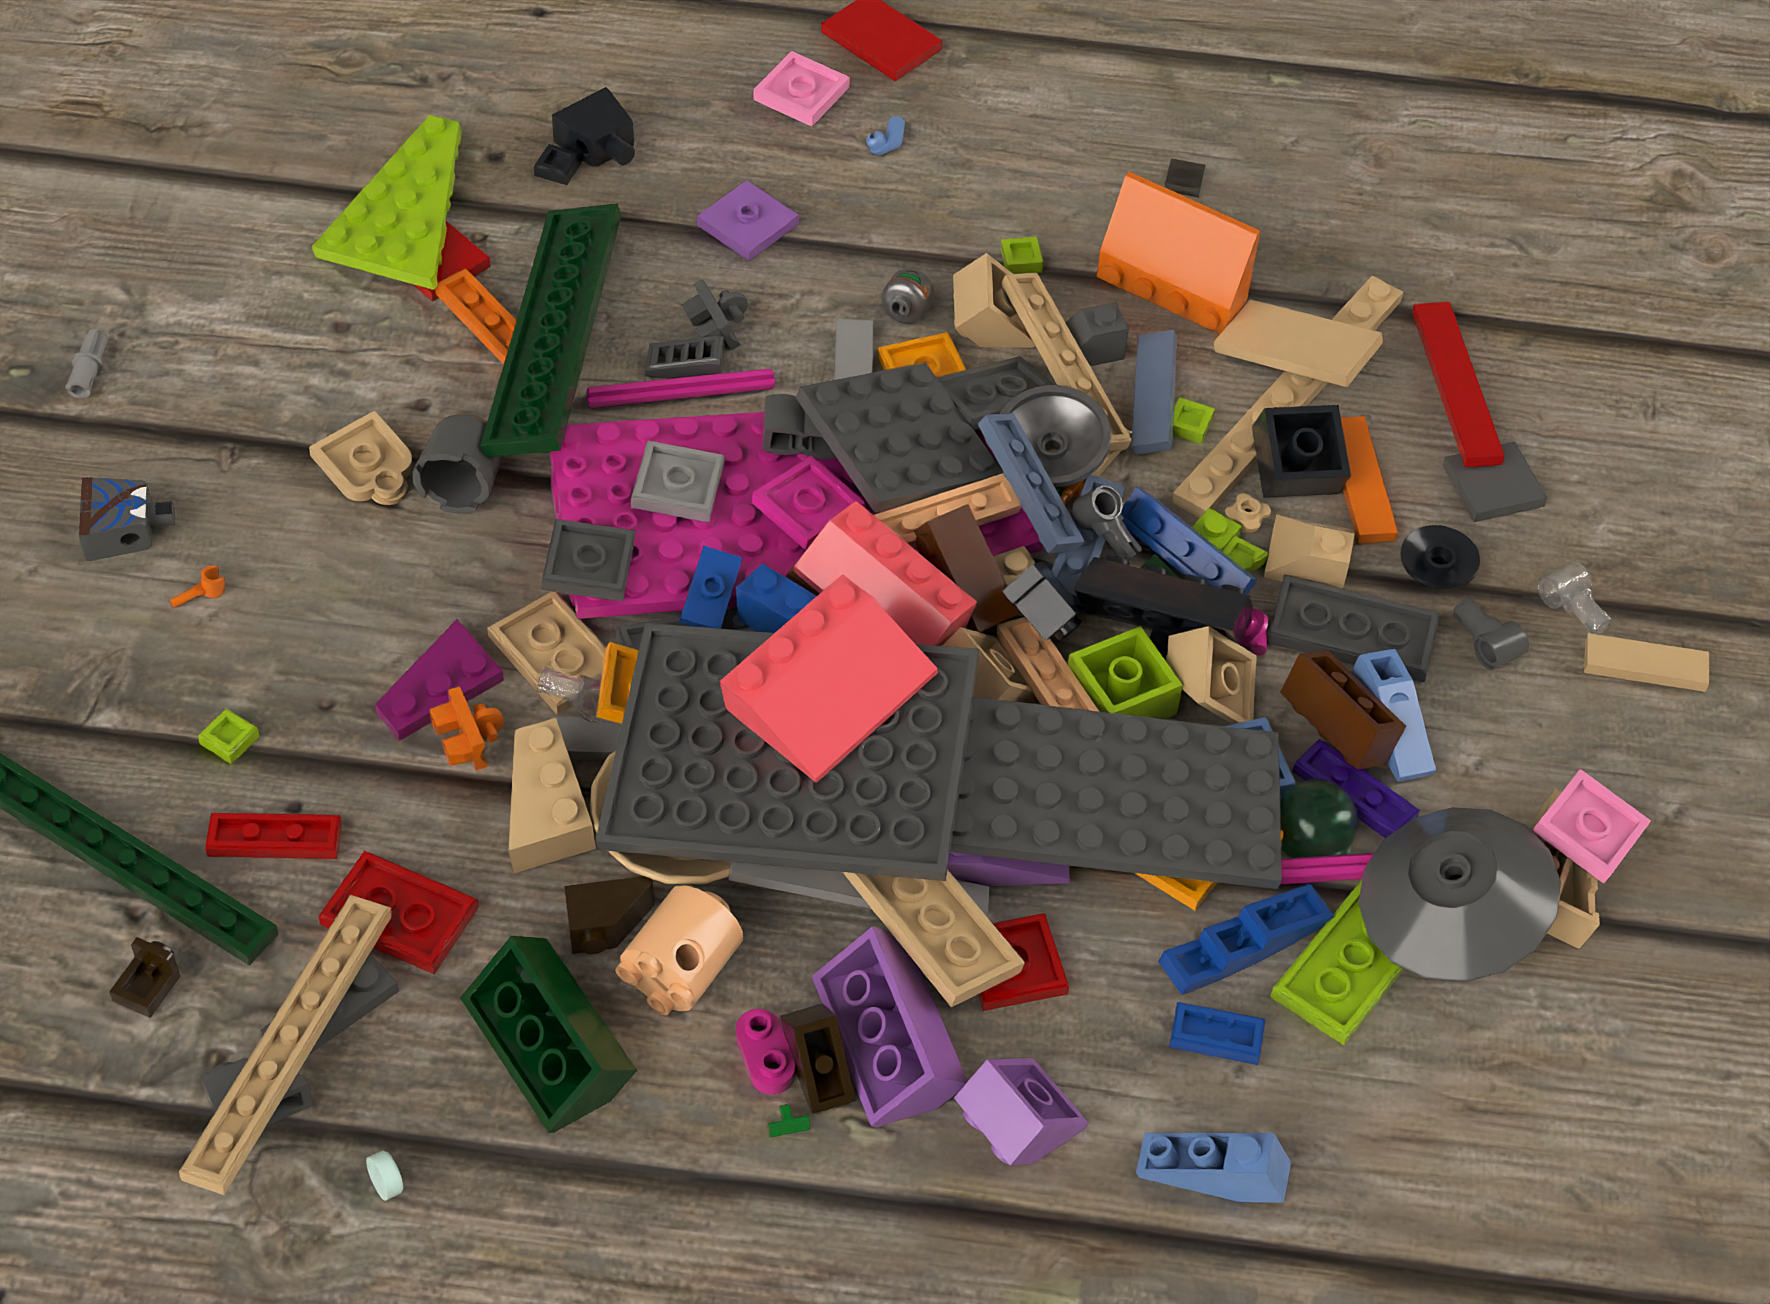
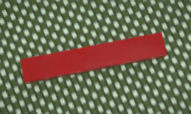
M1450 302L1414 304L1412 315L1464 467L1502 465L1505 455Z

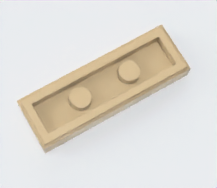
M1588 633L1585 640L1584 673L1706 692L1709 685V652Z

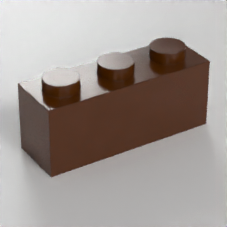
M968 504L931 519L914 530L916 535L915 542L919 553L977 601L966 629L982 633L1020 614L1016 605L1002 592L1007 587Z
M1328 650L1300 653L1280 691L1292 704L1293 709L1304 716L1318 730V734L1323 739L1329 741L1344 756L1345 761L1357 770L1386 765L1406 728V725Z

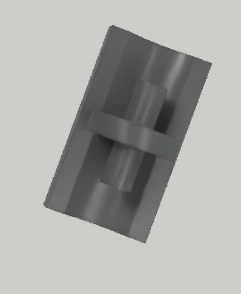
M703 279L693 284L698 295L681 304L691 323L695 326L709 317L713 318L695 329L699 337L722 336L730 350L740 346L741 344L728 321L733 320L735 323H739L744 319L743 314L748 307L745 296L740 292L724 290L720 293V299L716 302Z

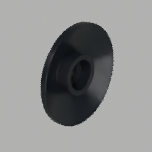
M1429 525L1412 531L1404 539L1400 551L1401 562L1407 573L1418 582L1437 589H1454L1466 585L1476 576L1480 566L1479 551L1473 541L1462 532L1447 526Z

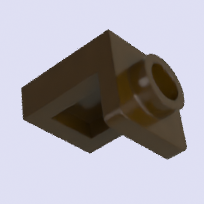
M136 937L131 944L135 957L109 993L113 1002L151 1018L180 978V973L175 955L168 946L159 941H152L150 943Z

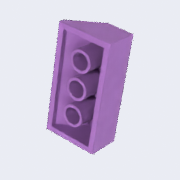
M872 926L812 975L822 1003L837 1017L848 1069L871 1126L879 1127L935 1110L957 1094L968 1082L921 969L890 931Z

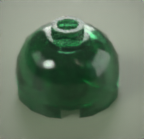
M1312 778L1300 781L1283 792L1280 798L1281 831L1284 832L1281 850L1290 858L1346 855L1352 847L1358 830L1357 808L1349 794L1338 784L1325 779Z

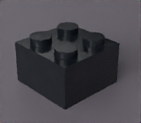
M1339 405L1264 408L1252 425L1263 498L1338 494L1350 479L1351 473Z

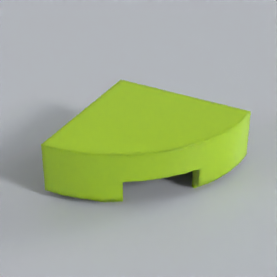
M1234 536L1222 550L1224 554L1248 573L1264 565L1268 557V552L1237 536Z

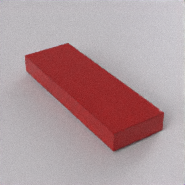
M211 813L205 851L207 857L337 859L342 828L341 815Z

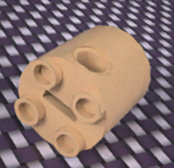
M686 885L675 886L621 954L620 963L615 970L621 980L629 985L636 986L637 989L648 997L647 1003L656 1012L668 1015L672 1010L689 1011L743 941V931L737 919L732 915L729 905L720 896Z

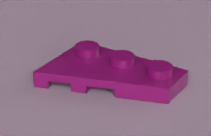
M456 619L375 704L376 713L400 741L431 723L429 709L449 702V689L460 686L468 702L504 681L503 670L459 620Z

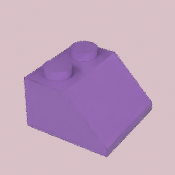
M1033 1058L987 1059L954 1097L964 1110L963 1116L966 1121L974 1128L982 1131L992 1143L991 1149L993 1153L1010 1166L1035 1163L1083 1131L1089 1124Z

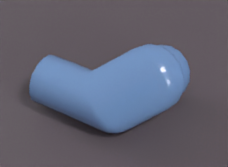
M891 117L888 120L886 134L876 131L874 137L870 133L866 138L869 151L874 155L882 156L901 147L905 121L901 117Z

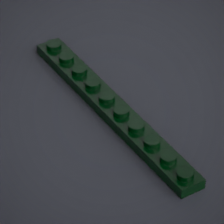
M0 753V809L249 966L279 935L277 926L271 921Z

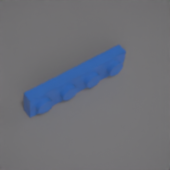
M1136 487L1124 503L1121 515L1124 517L1122 521L1126 528L1183 575L1200 577L1207 582L1206 585L1221 589L1222 585H1233L1245 590V595L1249 593L1256 583V578L1143 488Z

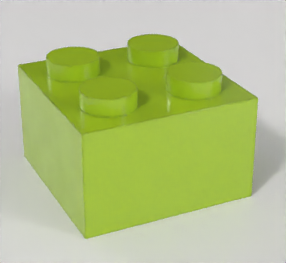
M1141 626L1069 654L1068 666L1099 712L1168 719L1177 715L1183 685Z

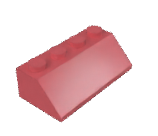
M857 501L853 502L826 524L793 568V571L818 593L824 591L842 574L871 595L915 644L942 646L960 627H967L977 604L974 598Z

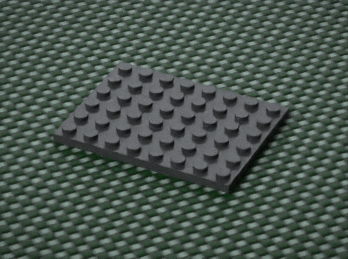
M645 623L595 842L598 850L946 881L980 659L979 649L916 644L938 668V674L816 783L726 710L720 680L774 633Z

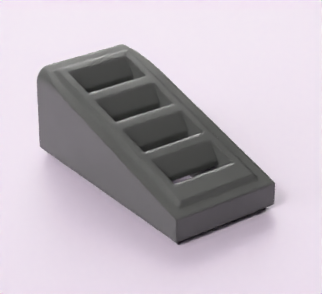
M709 336L649 344L645 376L682 378L721 374L724 360V337ZM659 356L666 357L664 363H658ZM673 358H680V361H673Z

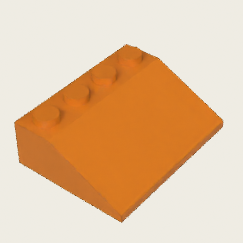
M1129 171L1124 178L1100 249L1097 277L1195 322L1204 328L1221 334L1247 303L1260 230Z

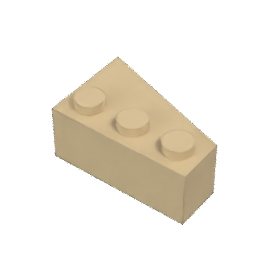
M556 718L515 730L509 832V855L513 874L596 849L593 825Z
M1554 789L1536 813L1531 831L1562 793L1561 791ZM1533 832L1550 850L1561 881L1557 918L1547 934L1580 949L1600 925L1599 913L1595 912V892L1598 890V879Z

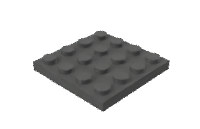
M926 363L800 387L796 395V399L874 512L900 507L1003 473L1001 467L973 428L968 424Z

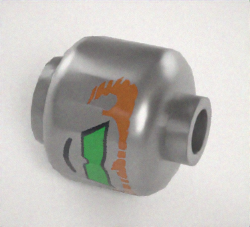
M906 268L898 271L884 287L881 295L882 306L892 319L901 323H913L918 321L932 305L935 289L931 279L925 273L917 269Z

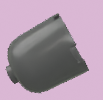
M457 414L443 419L435 427L414 467L413 484L420 496L426 498L428 495L433 500L441 503L440 509L445 512L457 514L474 512L477 510L478 505L489 497L503 457H486L482 452L480 444L487 424L486 420L470 414Z

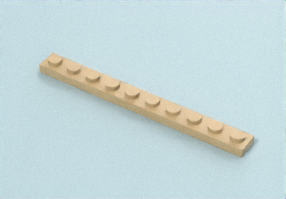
M1371 276L1332 320L1375 331L1401 303L1403 291ZM1284 371L1173 492L1171 503L1198 518L1208 508L1214 510L1257 462L1252 425L1263 409L1308 406L1329 382Z

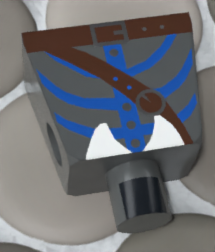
M94 477L82 478L79 538L86 561L148 550L152 546L153 526L175 525L173 501L152 502L148 484L145 481Z

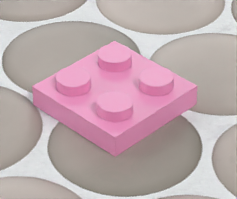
M791 51L754 88V100L809 126H813L850 88V77Z
M1579 769L1532 831L1604 884L1651 820Z

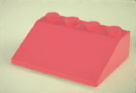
M842 574L721 679L720 685L726 710L817 783L936 676L938 668L871 595Z

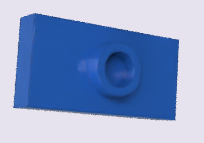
M705 545L703 546L679 623L691 627L721 628L742 557Z
M1177 1002L1169 1048L1258 1065L1265 1019Z

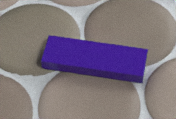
M1321 739L1294 763L1293 773L1384 838H1387L1419 815L1420 810L1363 769L1357 770L1348 764L1342 754Z

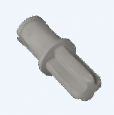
M97 329L89 330L88 334L85 335L80 352L74 354L72 359L74 368L65 388L68 389L70 395L76 398L83 399L90 396L96 374L100 373L103 368L101 358L108 338L105 333L99 332Z

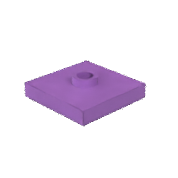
M747 180L697 216V226L748 261L799 225V215Z

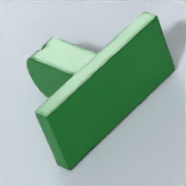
M789 1104L779 1106L782 1121L768 1123L770 1138L810 1130L809 1115L793 1118Z

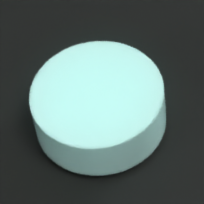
M382 1150L367 1157V1169L380 1197L386 1201L401 1194L403 1182L392 1156Z

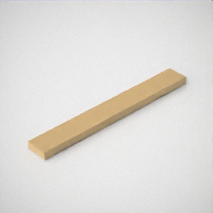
M353 895L349 896L179 1170L181 1181L225 1195L391 919L390 907Z

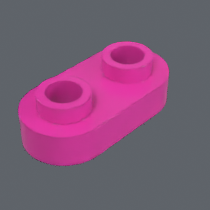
M752 1009L745 1012L736 1024V1041L753 1086L762 1093L769 1095L783 1093L794 1082L795 1061L779 1019L772 1012L765 1009ZM753 1026H764L766 1029L757 1032L751 1028ZM771 1062H775L779 1064L780 1067H778L777 1069H768L765 1065Z

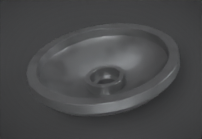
M1061 385L1035 387L1015 396L1000 412V414H1015L1054 487L1068 486L1089 477L1101 466L1108 454L1111 443V428L1108 417L1098 402L1075 388ZM1051 448H1054V449H1057V450H1059V451L1049 452V451H1047V450H1049V449H1051Z

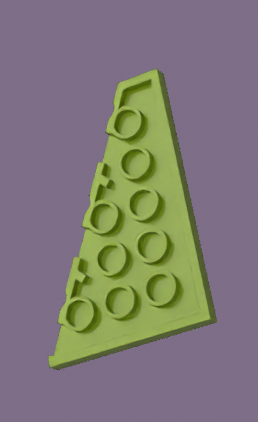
M429 115L312 245L315 257L434 290L438 286L437 272L438 266L442 263L441 250L444 248L447 231L445 222L447 212H450L451 203L449 198L453 194L455 181L454 166L455 160H458V146L461 144L462 138L460 123Z

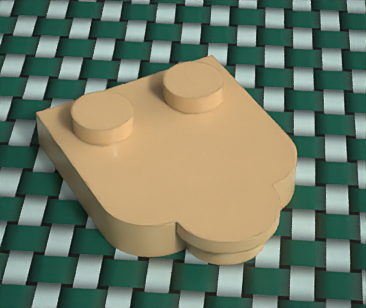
M375 410L309 447L310 456L348 499L353 501L373 499L382 505H393L405 498L408 491L406 478L412 472V454Z

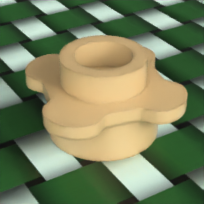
M1246 493L1237 495L1235 504L1225 509V517L1242 526L1241 532L1243 533L1257 531L1261 526L1262 519L1269 517L1271 514L1269 505L1265 503L1260 504L1258 500Z

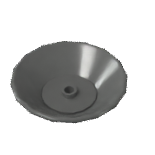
M1451 807L1416 817L1383 840L1364 868L1358 904L1368 937L1391 963L1425 979L1469 982L1505 972L1538 948L1557 918L1561 881L1550 850L1525 824L1489 809ZM1452 875L1462 876L1458 880H1448Z

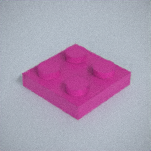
M812 455L754 491L752 496V503L805 550L809 548L833 517L855 501L864 508L866 504L863 499Z

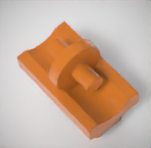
M460 686L449 689V702L429 709L431 723L436 735L456 729L459 731L458 735L442 739L443 750L449 766L471 761L475 771L487 768V762L482 752L485 748L483 738L485 737L487 742L490 743L496 741L499 737L497 732L504 725V718L500 710L497 708H486L483 703L476 704L473 707L474 714L472 715Z

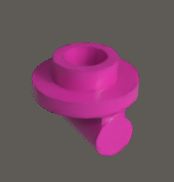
M1252 609L1242 647H1250L1251 652L1255 655H1263L1267 652L1268 617L1259 609Z

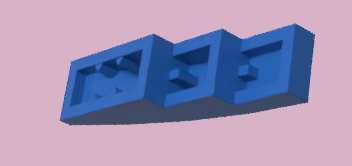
M1307 884L1244 906L1238 917L1204 928L1197 940L1163 951L1158 962L1181 995L1222 980L1272 956L1320 929L1335 916L1312 885Z

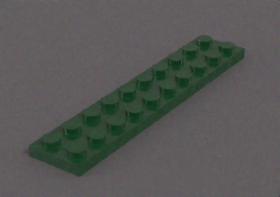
M618 203L548 211L480 444L482 452L486 457H509L520 454L561 451L621 219Z

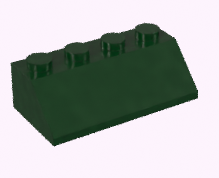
M510 936L460 997L548 1133H555L611 1102L637 1072L631 1060L547 938Z

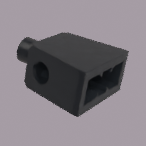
M607 87L552 114L554 142L564 149L581 153L582 161L591 167H598L611 159H614L620 165H627L634 158L632 119Z

